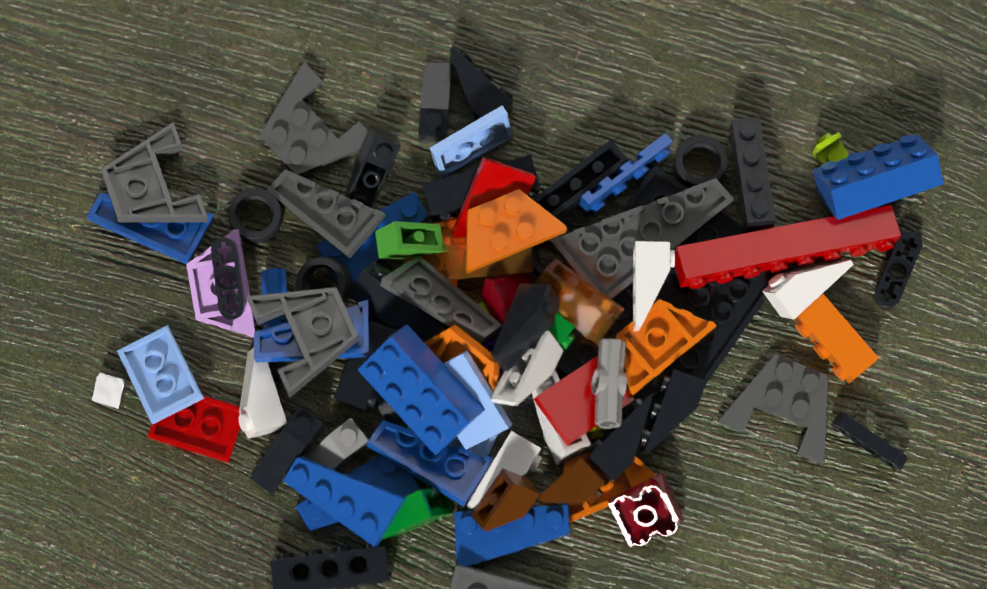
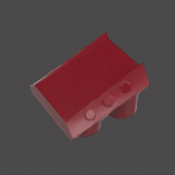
M522 271L487 278L481 288V299L489 315L502 326L519 285L532 284L528 275Z
M663 473L608 499V504L630 548L635 545L647 544L651 537L657 534L662 536L672 535L677 531L678 523L684 521L682 510Z

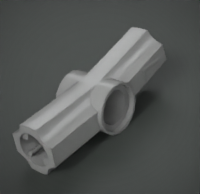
M601 339L599 341L598 364L591 383L592 393L596 395L595 425H598L599 428H618L622 422V398L627 386V376L623 373L626 342L617 339Z

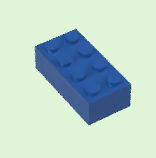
M906 135L900 138L899 141L890 144H879L872 150L863 153H852L845 159L825 162L821 167L813 169L819 199L837 220L943 185L938 154L918 135Z
M405 325L390 336L358 369L363 377L435 455L449 445L485 411L480 403L408 325Z

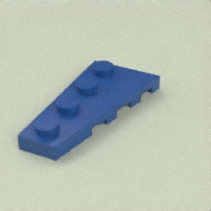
M665 133L636 156L638 160L635 162L630 160L622 165L614 174L616 177L613 180L610 177H606L599 182L593 191V195L590 191L583 194L579 210L585 217L591 212L594 215L600 212L607 205L605 201L609 197L621 195L628 188L627 183L634 177L636 180H639L650 170L648 166L655 160L660 163L671 153L669 150L673 143L671 138Z
M100 193L87 218L97 225L187 264L196 254L214 220V214L206 213L208 222H118L109 194Z
M368 300L358 302L359 305L346 308L359 340L338 358L370 357ZM288 322L254 332L255 363L299 361L304 359Z
M384 420L367 443L368 448L463 507L495 459L486 455L482 457L471 453L472 450H465L463 447L458 449L447 445L435 455L413 430Z
M377 455L348 473L359 478L358 480L377 485L385 488L386 491L405 497L420 490L410 473L381 455ZM308 499L295 506L311 532L340 523Z

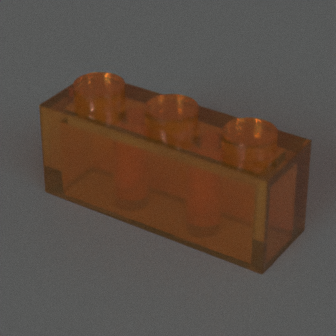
M466 237L450 238V243L442 244L444 277L450 280L533 272L532 247L467 273L465 270Z
M557 258L543 271L536 284H549L561 301L557 313L572 323L587 339L592 340L597 345L609 333L624 311V308Z

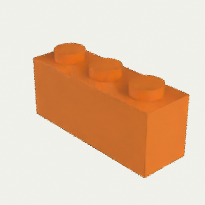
M824 294L820 295L794 319L797 323L795 325L797 331L804 338L809 337L815 344L813 347L815 352L823 360L827 358L834 366L832 371L841 381L846 380L850 384L879 359Z

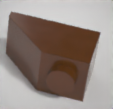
M580 458L538 497V500L541 504L584 505L587 501L593 504L604 493L601 488L605 483Z
M502 468L473 511L472 516L482 530L490 531L524 517L531 506L534 505L540 493L528 478Z

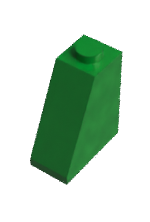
M434 488L422 489L406 496L407 499L380 542L453 514L454 511L449 498Z

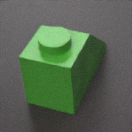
M394 221L375 231L379 258L402 260L418 255L425 256L444 252L440 224Z

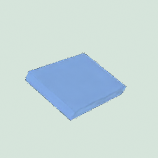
M500 106L430 147L436 171L441 179L512 139L513 135L508 113L504 107Z
M168 325L117 350L152 424L204 399Z
M468 351L443 363L485 409L457 436L465 450L513 425L500 403H494L491 400L494 393Z

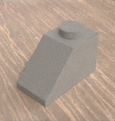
M350 418L329 434L307 457L336 471L367 448L368 439Z

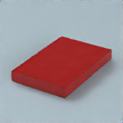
M483 157L451 232L452 236L466 241L467 212L469 209L518 189L528 196L536 176L533 173Z
M598 356L533 399L566 446L598 426L595 425L596 395L591 390L592 377L597 369ZM627 389L622 398V409L635 400Z
M203 395L204 399L155 424H151L147 436L148 439L230 463L241 430L239 425L240 406Z

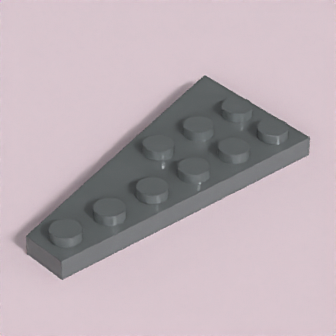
M715 178L685 189L680 193L663 197L650 204L606 218L585 228H579L566 235L552 238L549 242L601 305L604 306L633 283V246L635 241L670 242V250H674L730 205L734 199Z

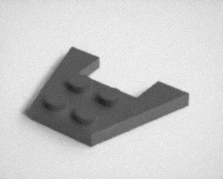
M303 62L260 134L261 139L290 171L299 176L359 152L368 133V130L358 121L338 139L307 106L304 100L318 89L323 82L305 62Z
M174 122L101 169L118 222H208L200 195L172 202L157 158L182 151V144Z
M336 287L246 297L258 325L285 314L304 359L278 369L289 398L359 340Z
M775 354L717 423L744 433L753 409L757 408L806 428L796 455L823 466L825 462L828 375Z

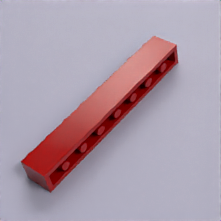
M892 205L872 208L839 220L831 216L678 246L675 249V270L681 288L690 286V289H697L705 286L708 282L717 281L718 284H722L738 276L744 275V278H752L758 276L763 271L771 270V273H778L786 270L788 266L798 265L799 268L810 266L814 261L824 259L825 262H833L844 255L851 254V257H858L866 254L869 250L887 251L894 247L901 234Z

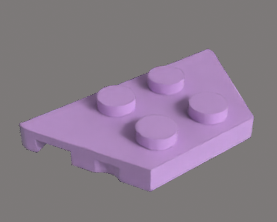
M236 229L225 237L234 240L238 246L246 303L245 312L241 317L229 320L224 318L219 312L211 247L187 263L186 266L196 320L254 337L256 326L254 314L246 298L250 296L240 232L239 229ZM222 242V246L217 248V253L223 254L224 263L218 262L219 268L227 265L235 266L234 260L228 262L227 254L232 252V247H227L225 242ZM225 270L221 274L220 280L224 286L231 287L236 282V275L231 270ZM238 288L232 291H222L223 297L229 295V303L225 305V310H230L233 315L235 310L240 308L239 303H234L233 294H239Z

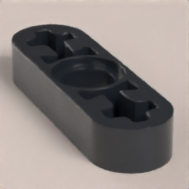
M907 231L902 233L901 237L894 244L874 292V301L880 308H893L901 299L922 249V240L915 232ZM911 239L912 246L915 249L911 248L906 258L900 257L905 249V245L902 242ZM892 264H902L906 270L905 275L900 278L893 276L890 271ZM890 282L900 284V287L895 285L891 291V296L894 299L885 302L883 300L884 295L880 292H885Z
M223 237L213 242L211 256L219 312L224 318L233 320L243 315L246 303L238 246L231 238ZM222 242H225L227 247H232V252L227 254L228 262L234 260L235 266L218 267V262L224 263L223 254L217 253V248L222 246ZM225 270H231L236 275V282L231 287L224 286L220 280L221 274ZM238 288L239 294H233L234 303H239L240 308L236 309L233 315L230 310H225V305L229 303V295L223 297L222 291H232Z
M839 412L831 423L838 432L896 471H901L908 461L907 456L845 413Z

